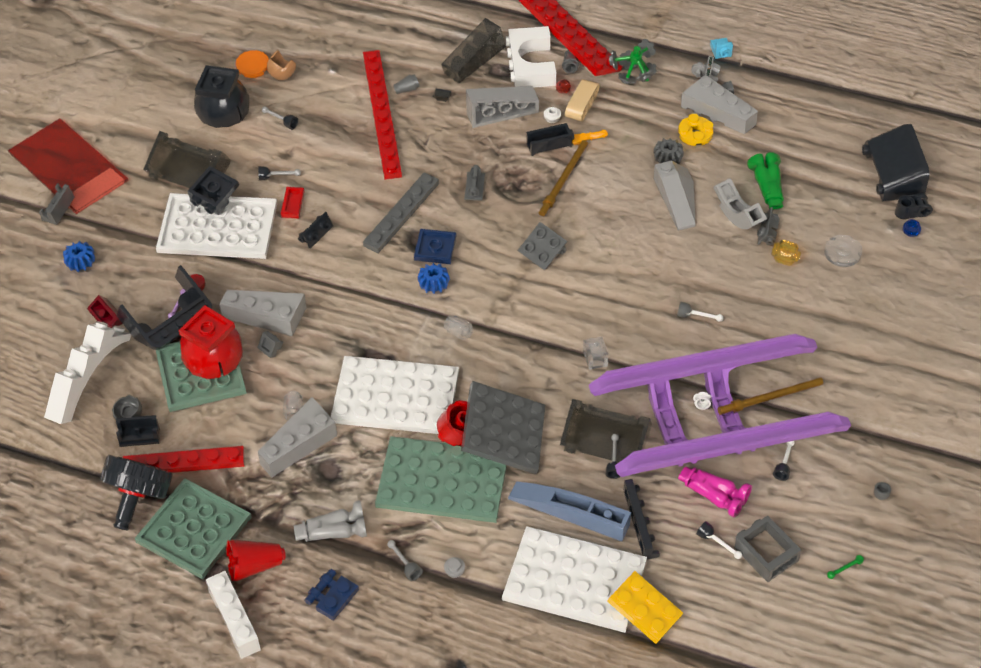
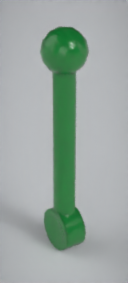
M857 555L855 560L835 571H829L827 577L833 579L836 574L855 564H862L864 557Z

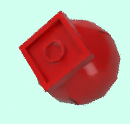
M204 305L179 329V334L182 336L180 341L181 360L193 375L205 379L221 378L219 362L223 376L237 368L243 357L242 339L235 329L234 322Z

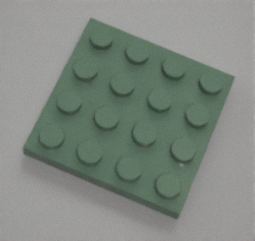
M180 342L168 344L156 350L169 412L247 394L239 364L235 370L223 376L219 362L221 378L205 379L193 375L183 364Z
M184 478L135 537V541L137 544L195 576L204 579L226 551L227 541L235 539L252 517L251 513Z

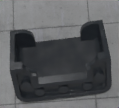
M903 124L865 141V144L862 145V153L866 155V158L873 159L880 178L879 184H876V192L880 195L882 202L899 200L903 195L926 192L930 176L929 167L912 124Z

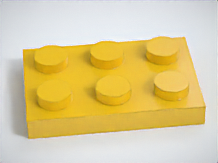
M636 571L607 600L608 603L655 644L683 615L679 608Z

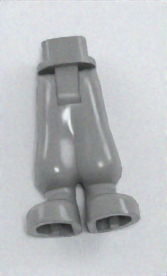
M355 501L350 512L346 509H339L308 519L306 523L304 520L302 524L294 525L296 541L303 539L307 542L328 538H350L354 534L362 538L367 537L361 501Z

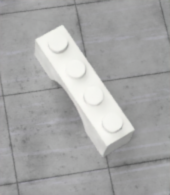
M226 571L207 578L206 583L209 593L226 623L240 658L243 659L260 651L258 637Z

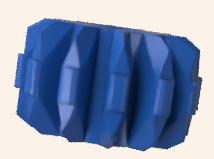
M79 241L77 244L72 242V246H66V250L63 251L65 265L71 271L75 269L77 272L80 269L86 271V267H92V263L95 262L94 249L88 242L82 243Z
M434 262L431 266L426 264L425 268H420L418 282L421 289H425L426 293L430 291L433 294L436 291L442 293L443 289H447L450 281L447 268H443L441 264L436 266Z

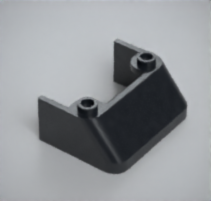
M182 265L178 267L175 275L176 280L185 290L178 299V305L182 310L153 330L145 323L138 324L123 304L119 306L118 319L136 341L153 350H159L179 337V329L204 305L212 309V303Z

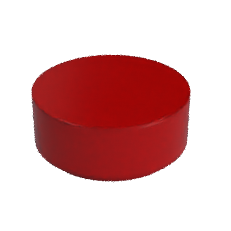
M193 274L190 276L201 290L205 288L206 283L202 275Z

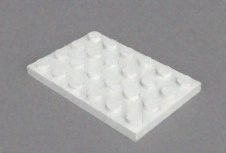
M170 193L156 251L157 253L266 259L277 208V199L230 196L228 198L229 204L218 215L216 213H207L201 205L198 207L194 206L190 202L188 194Z
M344 356L331 418L335 421V424L438 434V418L450 404L454 403L459 367Z
M526 526L502 595V600L626 633L629 620L608 603L607 600L634 571L641 576L643 575L647 557Z

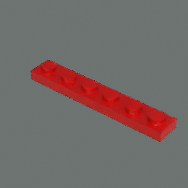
M244 446L123 456V458L158 467L172 473L245 467Z

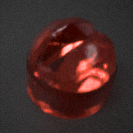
M566 79L559 80L555 86L557 92L561 94L568 93L571 89L570 82Z

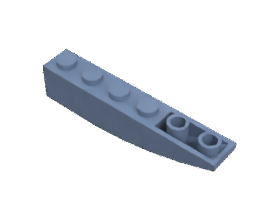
M516 481L508 497L509 500L619 541H623L630 526L631 512L591 497L555 487Z

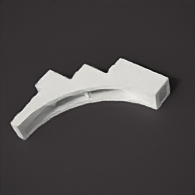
M99 321L87 326L83 345L78 348H72L67 369L63 372L55 373L44 418L59 424L72 421L81 393L96 367L115 347L130 341L131 334L126 332L125 328L121 326L109 328L107 327L108 324Z

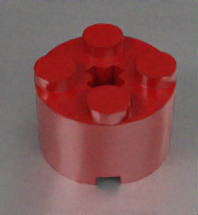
M459 400L450 404L438 418L437 431L438 438L441 441L452 446H462L467 401Z

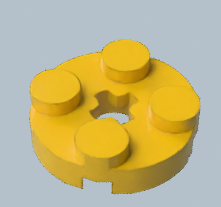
M690 114L689 117L683 119L679 124V138L682 142L691 146H696V144L700 143L705 145L713 137V123L697 114Z

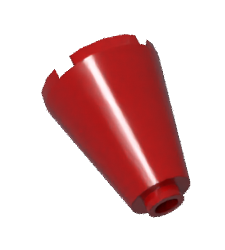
M235 539L227 541L226 555L229 557V564L227 565L232 581H239L282 565V560L286 559L284 547L281 548L280 544Z

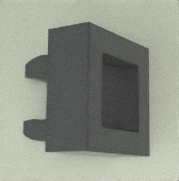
M265 331L262 333L257 348L269 358L276 357L277 351L282 348L283 341H280L276 335L269 331Z

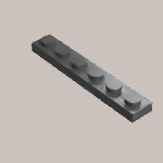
M424 172L363 241V246L379 254L439 185V179Z

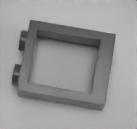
M768 515L762 520H756L750 528L741 530L736 535L734 548L742 552V556L767 582L777 577L800 559L801 549ZM764 530L785 550L784 553L769 563L748 543Z

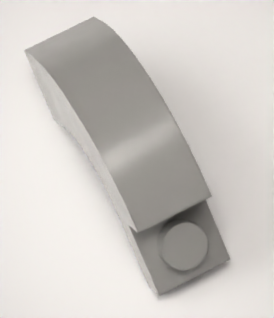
M731 178L713 187L721 201L719 205L721 210L735 226L741 229H749L767 219L759 203L750 206L743 201Z

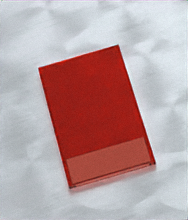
M60 118L8 150L9 154L54 195L57 193L55 188L57 183H59L62 189L64 184L69 185L75 198L68 208L75 214H78L129 181L122 172Z

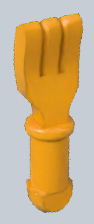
M603 129L602 131L574 134L572 144L578 145L582 140L587 141L590 139L592 141V139L605 138L608 135V131Z

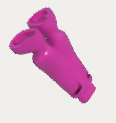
M685 466L678 476V480L684 482L686 487L704 496L718 508L727 509L729 516L733 518L737 517L741 512L742 505L746 504L752 491V485L748 483L743 484L740 489H737L734 482L699 469L697 470L695 467L691 469Z

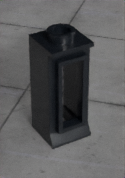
M567 123L526 132V144L531 156H534L536 153L567 146L571 148L572 140H574L573 130L569 129Z

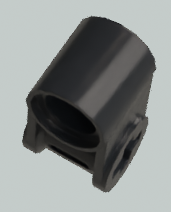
M925 193L903 195L898 200L895 215L902 220L926 217L932 213L933 208L928 204V197Z

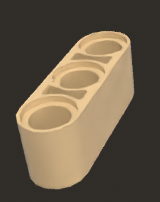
M582 79L566 107L565 117L582 122L598 95L600 84Z

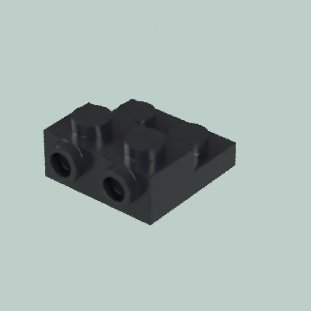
M209 166L187 192L190 202L194 206L198 207L201 205L207 213L219 215L229 204L228 198L238 188L239 182Z

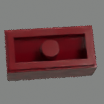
M98 295L87 308L97 321L108 324L107 327L109 328L122 324L117 317L118 311L103 296Z

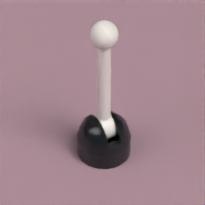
M795 441L787 442L788 446L783 463L777 464L774 468L773 476L780 481L789 479L790 467L787 465V460Z
M705 521L699 527L696 533L699 537L703 539L713 538L733 553L736 559L742 557L741 551L734 550L714 535V527L710 523Z

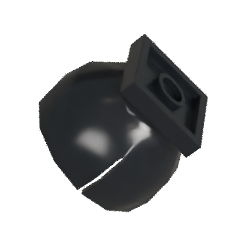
M205 65L195 88L194 98L195 112L204 124L214 128L231 127L240 123L241 120L243 121L249 113V94L244 85L238 80L240 75L238 69Z

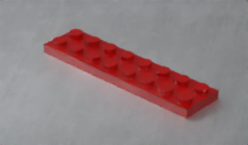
M518 0L544 26H549V31L594 76L621 72L623 66L618 62V69L615 70L613 65H610L609 56L611 54L556 0Z

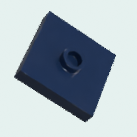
M420 229L414 261L451 265L457 237L456 232Z

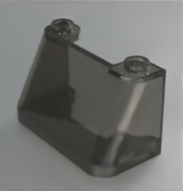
M159 131L143 170L148 173V177L158 180L160 178L190 189L209 166L225 173L231 160L222 151L216 149H209L208 151L181 142L178 138H169L167 133Z
M572 399L560 446L564 448V452L570 454L580 452L612 461L613 441L611 436L618 434L616 462H620L632 452L645 448L652 422L647 417L640 416L637 420L633 415L628 416L596 408L590 404H583L580 400Z

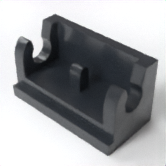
M156 415L116 418L118 428L116 435L119 447L159 444L160 427Z

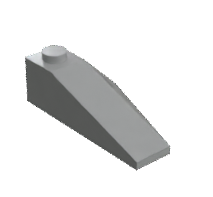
M674 161L655 164L654 181L677 230L695 227L694 181L688 169Z

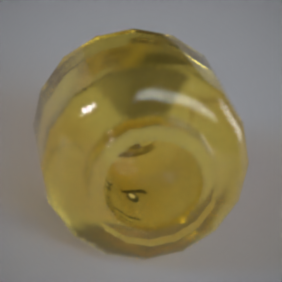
M782 239L774 244L772 256H774L775 262L791 266L794 261L798 262L801 252L798 251L797 243Z

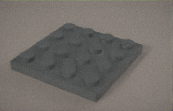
M472 381L469 388L461 451L536 474L539 471L545 404Z

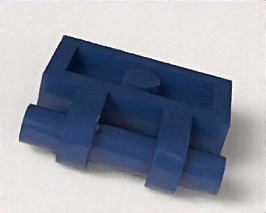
M329 569L327 573H323L319 578V583L308 591L309 595L304 601L311 605L316 600L319 602L316 610L334 621L359 591V587L343 576L336 582L333 580L337 574L336 571ZM326 586L329 587L330 590L326 595H323L321 592Z

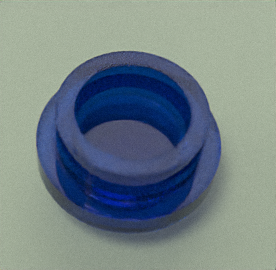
M910 219L903 224L902 230L907 236L915 237L921 233V226L917 220Z

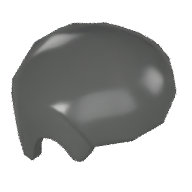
M128 394L114 403L112 408L113 416L115 419L140 417L142 414V404L137 397Z

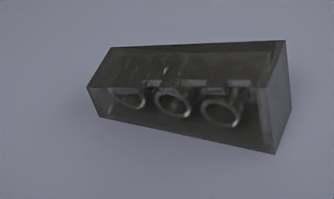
M485 18L441 64L444 74L454 81L461 83L502 51L506 44L501 27Z

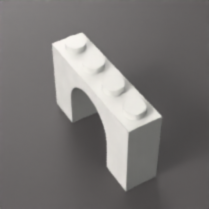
M549 26L508 29V36L505 37L506 47L509 46L507 48V56L511 58L509 60V70H513V72H510L511 82H514L515 87L556 86L554 62L531 63L521 58L528 52L550 50Z

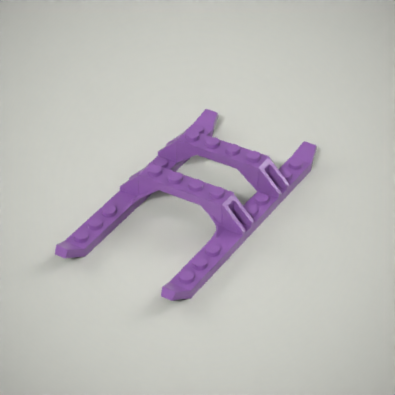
M798 334L610 370L589 384L590 391L594 396L642 385L648 386L649 400L665 445L632 452L615 465L617 474L621 477L674 465L680 467L688 462L694 464L698 460L732 453L742 454V451L746 450L752 452L756 448L847 431L851 427V423L848 417L824 412L745 428L742 425L738 412L734 413L732 411L722 415L718 413V407L730 404L733 401L728 383L730 370L741 365L796 354L813 353L817 349L814 339ZM704 373L705 388L707 393L712 396L711 404L722 433L688 440L683 433L673 405L669 380Z

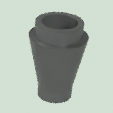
M567 50L564 53L562 68L565 72L571 74L577 71L579 63L576 57Z
M409 74L394 84L393 87L396 94L417 90L416 88L420 87L416 75Z

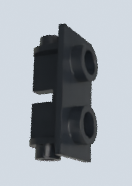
M327 212L317 216L310 227L299 234L298 240L301 243L306 242L308 247L312 248L333 227Z

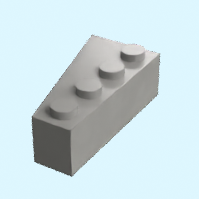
M704 75L682 93L681 108L686 110L687 108L692 109L698 115L704 114L710 117V120L725 123L724 126L740 133L746 134L757 123L758 111L707 75Z
M533 86L466 89L467 116L472 128L531 115L539 113V99Z
M227 290L220 302L222 316L229 320L293 336L306 310L305 295L301 293Z
M311 397L258 450L260 465L271 478L336 437L335 421Z

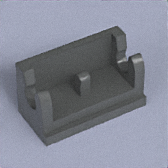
M59 183L55 186L57 193L44 211L41 208L39 211L42 221L55 225L59 223L75 198L69 185L64 184L62 189Z

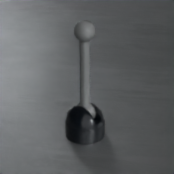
M266 106L262 108L263 113H269L282 119L286 128L290 130L296 128L298 124L296 116L286 115L283 117L269 110Z
M258 166L259 181L267 180L271 175H301L300 169L295 171H270L268 167Z
M613 434L611 436L613 441L612 462L607 464L605 475L608 478L617 479L621 477L617 474L615 465L618 464L616 462L619 435Z

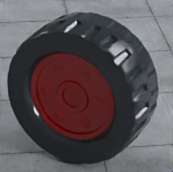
M108 455L103 465L100 481L118 487V491L123 492L113 526L121 530H129V524L132 522L139 497L145 498L147 495L165 499L170 487L172 472L126 458Z

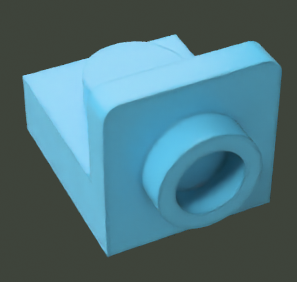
M727 38L710 40V47L715 59L732 56L733 43L728 42Z

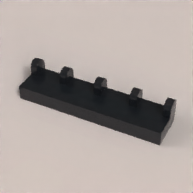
M633 479L624 480L623 492L629 512H631V519L642 556L647 557V560L658 558L660 553L658 550L653 551L651 543L655 541V536L653 534L649 535L646 526L650 523L649 517H644L641 509L645 506L644 500H639L636 493L640 491V486L634 485Z

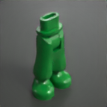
M769 152L765 155L764 164L763 154L759 153L748 159L747 166L750 170L754 171L755 179L769 209L771 207L773 210L781 209L784 197L779 167L781 163L780 156Z

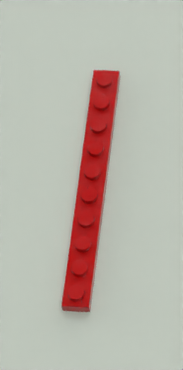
M380 50L363 52V59L384 180L402 178Z

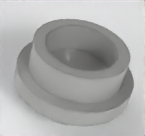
M457 557L449 558L444 564L445 573L452 578L461 576L465 570L463 560Z

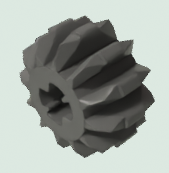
M663 138L662 141H658L653 152L655 161L659 163L674 161L680 164L684 156L682 144L678 143V140L673 141L671 138L669 140Z

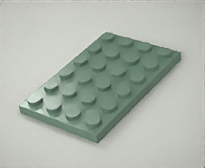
M390 436L375 508L497 523L507 465L461 451L462 446Z

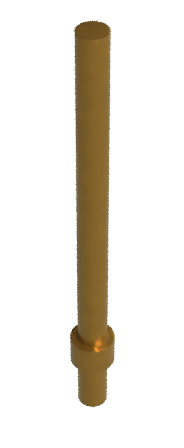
M586 140L581 141L552 191L543 200V206L538 212L540 216H545L549 208H552L556 196L588 145Z
M820 377L748 399H737L731 401L730 404L718 407L717 410L720 415L732 411L734 413L739 412L745 407L823 385V379Z

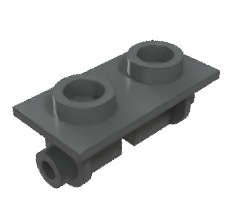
M474 165L470 172H467L464 200H483L485 173H481L478 165Z
M772 207L765 213L767 219L761 222V227L757 232V236H759L758 245L762 241L770 246L776 242L780 218L778 214L772 213Z

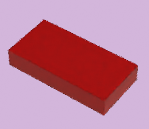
M286 187L281 218L299 219L305 193L304 188Z

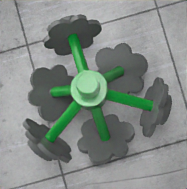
M643 39L638 46L634 47L633 51L628 50L625 53H621L620 57H617L616 51L612 50V55L609 56L610 65H613V68L617 70L619 61V64L628 70L627 73L618 74L621 82L625 84H635L636 81L646 82L652 78L651 76L656 74V64H651L650 62L645 64L642 59L644 55L646 58H650L651 55L656 53L655 48H653V42ZM638 65L640 74L635 80V77H632L630 74L632 69Z

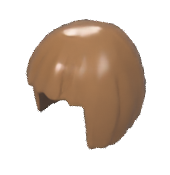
M277 50L267 62L268 73L277 80H286L295 72L296 63L293 60L286 61L280 51Z

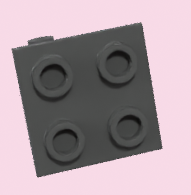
M539 222L517 251L543 270H546L557 254H564L566 252L565 244L568 241Z

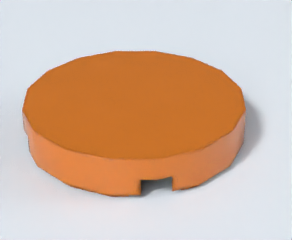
M250 50L242 53L236 59V69L239 70L240 75L242 74L246 78H257L264 75L266 70L268 71L267 62L269 58L264 52Z

